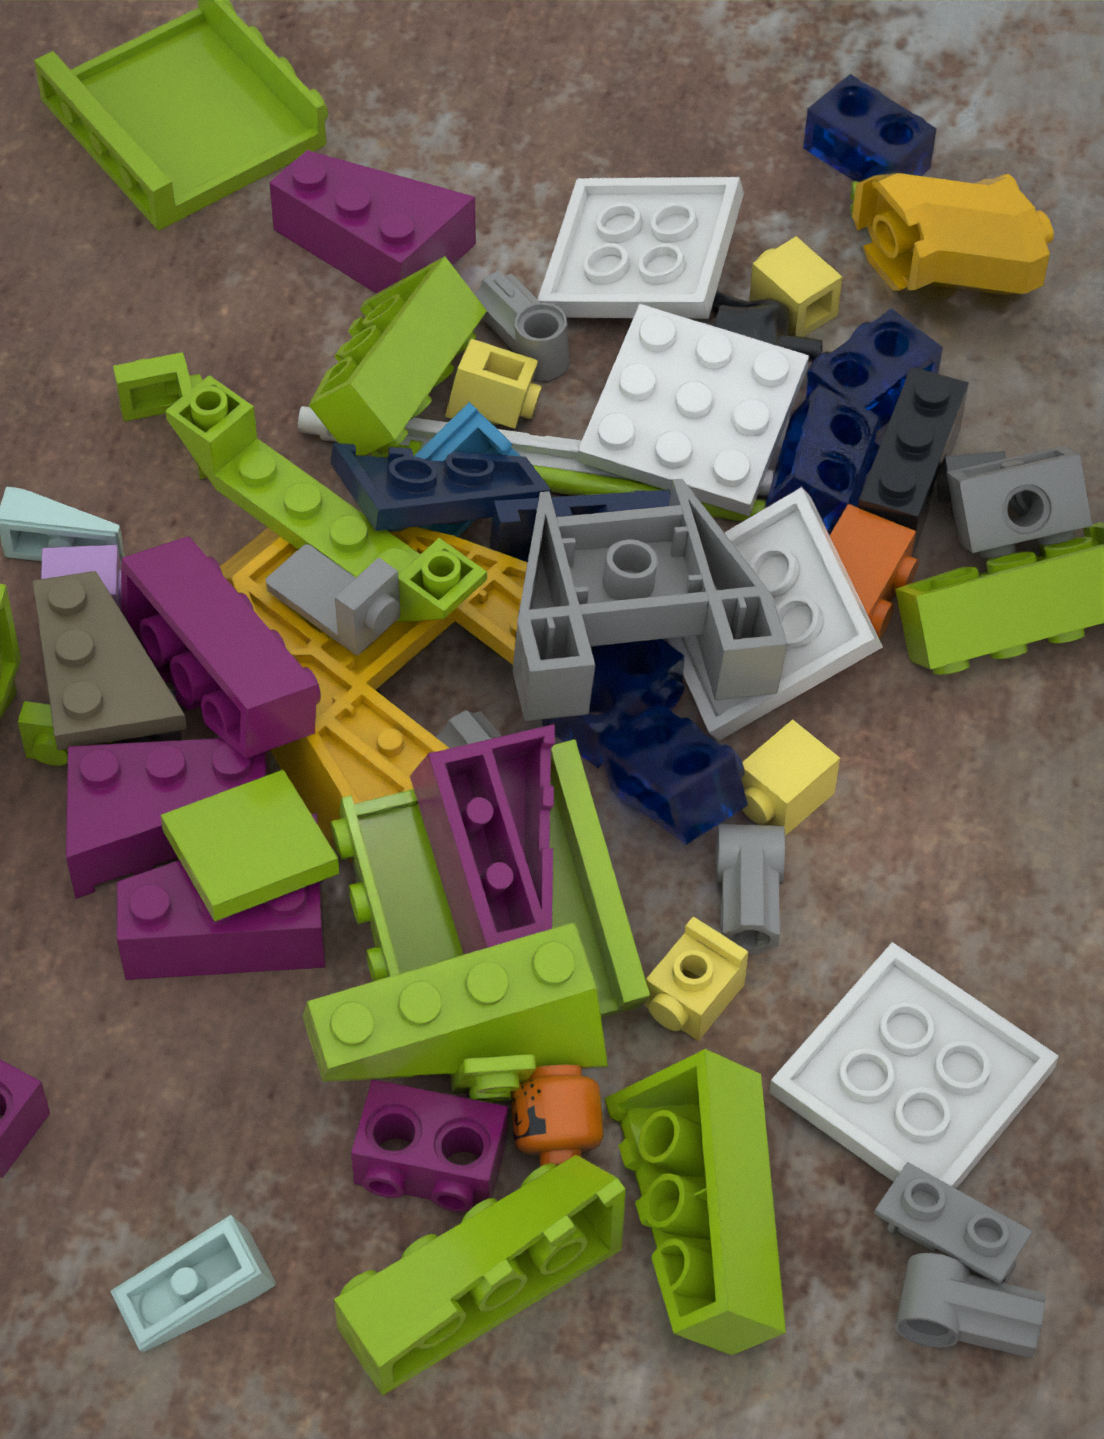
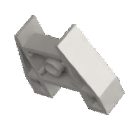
M673 479L669 506L556 517L550 491L540 492L517 621L512 670L524 721L589 714L595 662L590 646L696 635L715 700L778 693L788 644L773 596L683 479Z

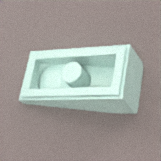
M6 487L0 505V537L5 557L42 561V548L117 545L120 563L121 558L125 557L120 525L21 488Z
M230 1215L111 1290V1294L138 1349L144 1353L257 1298L277 1284L248 1229Z

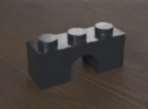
M915 367L910 368L858 503V508L916 531L912 556L928 516L931 496L938 472L945 456L951 455L961 429L969 382Z

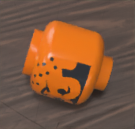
M549 1065L536 1067V1070L527 1081L519 1083L520 1089L512 1091L515 1145L522 1153L539 1156L540 1167L548 1163H554L558 1166L575 1155L581 1157V1153L591 1151L603 1142L601 1091L594 1079L582 1076L581 1066Z

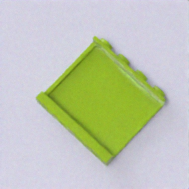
M198 0V8L71 70L54 51L34 60L41 101L158 231L294 162L306 150L314 152L327 145L325 120L328 118V109L322 96L315 89L309 90L300 81L289 61L284 57L278 58L266 45L259 30L252 25L248 27L236 14L229 0Z
M576 740L554 744L551 748L550 785L554 786V807L550 810V848H553L552 928L573 922L576 923L597 987L602 1018L642 1007L649 998L650 993ZM414 789L356 804L353 803L352 795L342 797L339 810L340 819L331 821V830L339 859L351 858L358 883L348 885L349 897L357 924L369 922L375 947L365 950L372 982L464 955Z

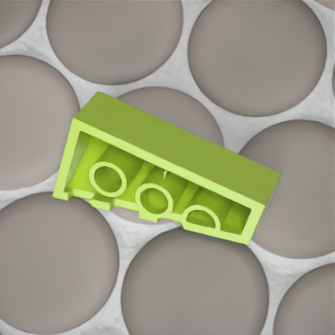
M445 256L364 300L360 310L365 315V319L360 316L352 322L348 332L353 338L339 347L334 356L338 363L326 371L308 405L338 443L355 444V455L365 456L375 450L380 455L388 453L389 447H397L408 435L405 426L409 420L419 415L431 403L432 399L428 395L431 389L444 381L453 372L454 366L451 363L453 358L467 348L470 339L475 340L477 337L473 330L487 310Z
M1098 522L1090 527L1083 528L1084 537H1074L1071 540L1056 544H1039L1041 552L1039 555H1035L1034 552H1013L1004 556L989 558L986 562L987 572L981 574L978 573L976 567H960L896 588L909 661L930 670L932 669L933 674H951L969 668V659L990 654L993 659L1019 656L1028 651L1027 643L1046 638L1049 643L1074 641L1085 636L1084 628L1104 623V523Z
M575 922L307 1001L302 1015L322 1082L413 1078L414 1075L451 1074V1076H454L464 1059L514 1055H535L536 1067L578 1065L582 1069H596L608 1066L597 987Z
M704 1049L604 1098L610 1118L619 1121L622 1128L624 1140L618 1146L624 1167L635 1172L642 1197L635 1201L640 1222L642 1225L651 1228L657 1246L651 1258L673 1333L730 1355L785 1334L786 1328L761 1074Z
M578 1155L571 1157L558 1166L554 1163L545 1164L528 1175L523 1181L521 1188L499 1201L495 1198H490L478 1203L466 1213L462 1223L439 1237L436 1234H429L416 1240L404 1251L400 1260L378 1273L375 1270L365 1271L351 1279L343 1287L340 1295L334 1298L337 1328L383 1396L621 1251L626 1189L617 1177Z

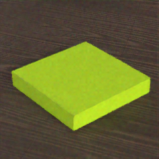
M284 769L161 815L163 832L214 922L339 874L338 857Z

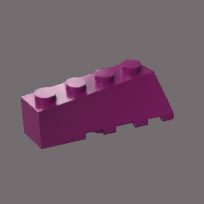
M190 536L121 558V612L164 682L170 681L174 685L176 700L187 710L200 706L205 725L246 759L315 734L316 705L319 704L321 699L320 687L315 675L309 668L302 667L286 649L281 635L276 630H270L254 612L249 598L244 593H238L223 576L217 561L211 556L207 557Z

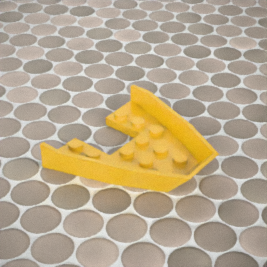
M415 526L408 527L402 531H388L419 554L423 553L440 538L486 570L487 580L446 618L407 622L396 621L358 656L267 591L266 578L298 550L271 529L266 528L220 566L222 574L238 593L242 592L249 598L254 612L270 630L274 629L281 635L286 649L302 667L309 668L318 681L321 699L319 704L316 705L315 734L271 749L270 751L281 770L284 769L311 815L317 813L318 826L330 846L335 850L331 821L340 819L339 810L342 797L352 795L353 803L356 804L412 790L413 786L410 775L427 754L449 749L443 742L378 693L376 689L455 621L513 665L517 621L528 562L450 534ZM631 642L613 645L624 652L631 645ZM590 646L591 651L593 652L598 646Z

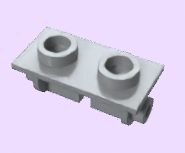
M909 1162L906 1163L874 1212L878 1218L888 1223V1232L892 1234L899 1232L932 1252L938 1249L948 1257L962 1262L970 1269L973 1275L993 1280L998 1284L1008 1282L1016 1266L1015 1260L1032 1234L1030 1229Z

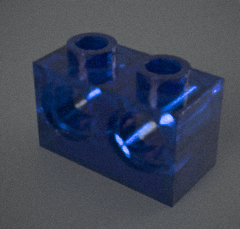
M849 74L807 108L803 149L853 181L861 182L875 175L894 173L922 176L931 168L937 128L926 122L921 116L913 114L886 97L878 89L867 85L852 74Z
M890 308L873 322L866 321L853 332L850 339L833 352H824L814 360L807 372L808 384L805 408L849 443L857 447L890 422L911 367L939 374L943 347L894 309Z
M819 385L790 415L765 506L769 507L802 487L811 496L830 536L847 505L850 504L858 508L866 474L871 470L880 444L876 443L875 439L881 417Z
M663 639L590 646L595 662L589 713L601 712L604 714L542 719V726L555 724V736L563 742L575 739L579 754L597 768L605 763L615 752L623 754L628 751L638 739L642 728L657 714L663 716L669 713L677 705L684 692V685L682 683L685 655ZM633 674H642L645 676H634Z
M657 703L598 740L611 790L686 845L748 806L741 779L745 775V770L740 757L734 749L725 743L720 745L702 733L691 719L687 717L680 718L660 703Z

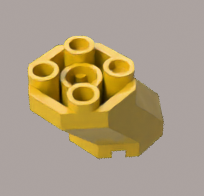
M894 173L875 175L856 184L852 216L857 231L865 227L868 228L872 242L863 246L867 261L892 291H900L907 287L908 290H917L926 285L1010 295L1026 294L1044 286L1050 256L1047 244L1051 243L1054 239L1052 224L1043 211H1036L1033 204L1020 191L1017 182L1010 174H1003L992 179H984L977 183H968Z

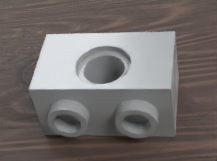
M1065 445L946 472L959 543L972 553L979 552V557L981 558L1000 557L1013 553L1016 550L1015 543L1037 538L1039 544L1045 545L1065 542L1075 537L1074 530L1092 526L1081 457L1079 453ZM1029 490L1032 496V504L1029 511L1020 518L1010 519L1007 511L1010 499L1020 491Z

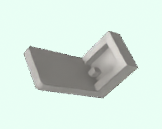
M303 545L266 578L268 592L356 656L362 653L401 617L398 571L380 558L376 559L359 576L354 577L311 545Z

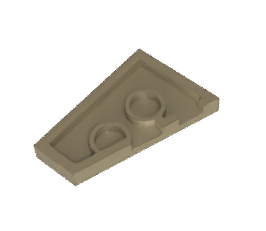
M96 571L33 580L57 750L68 749V746L94 745L187 729L185 714Z

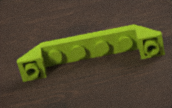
M208 375L165 411L166 419L214 488L299 550L303 545H311L354 577L359 576L378 558L398 571L401 615L397 622L444 619L487 580L486 570L440 538L423 553L419 554L387 530L375 531L362 512L257 438L254 406L212 376Z

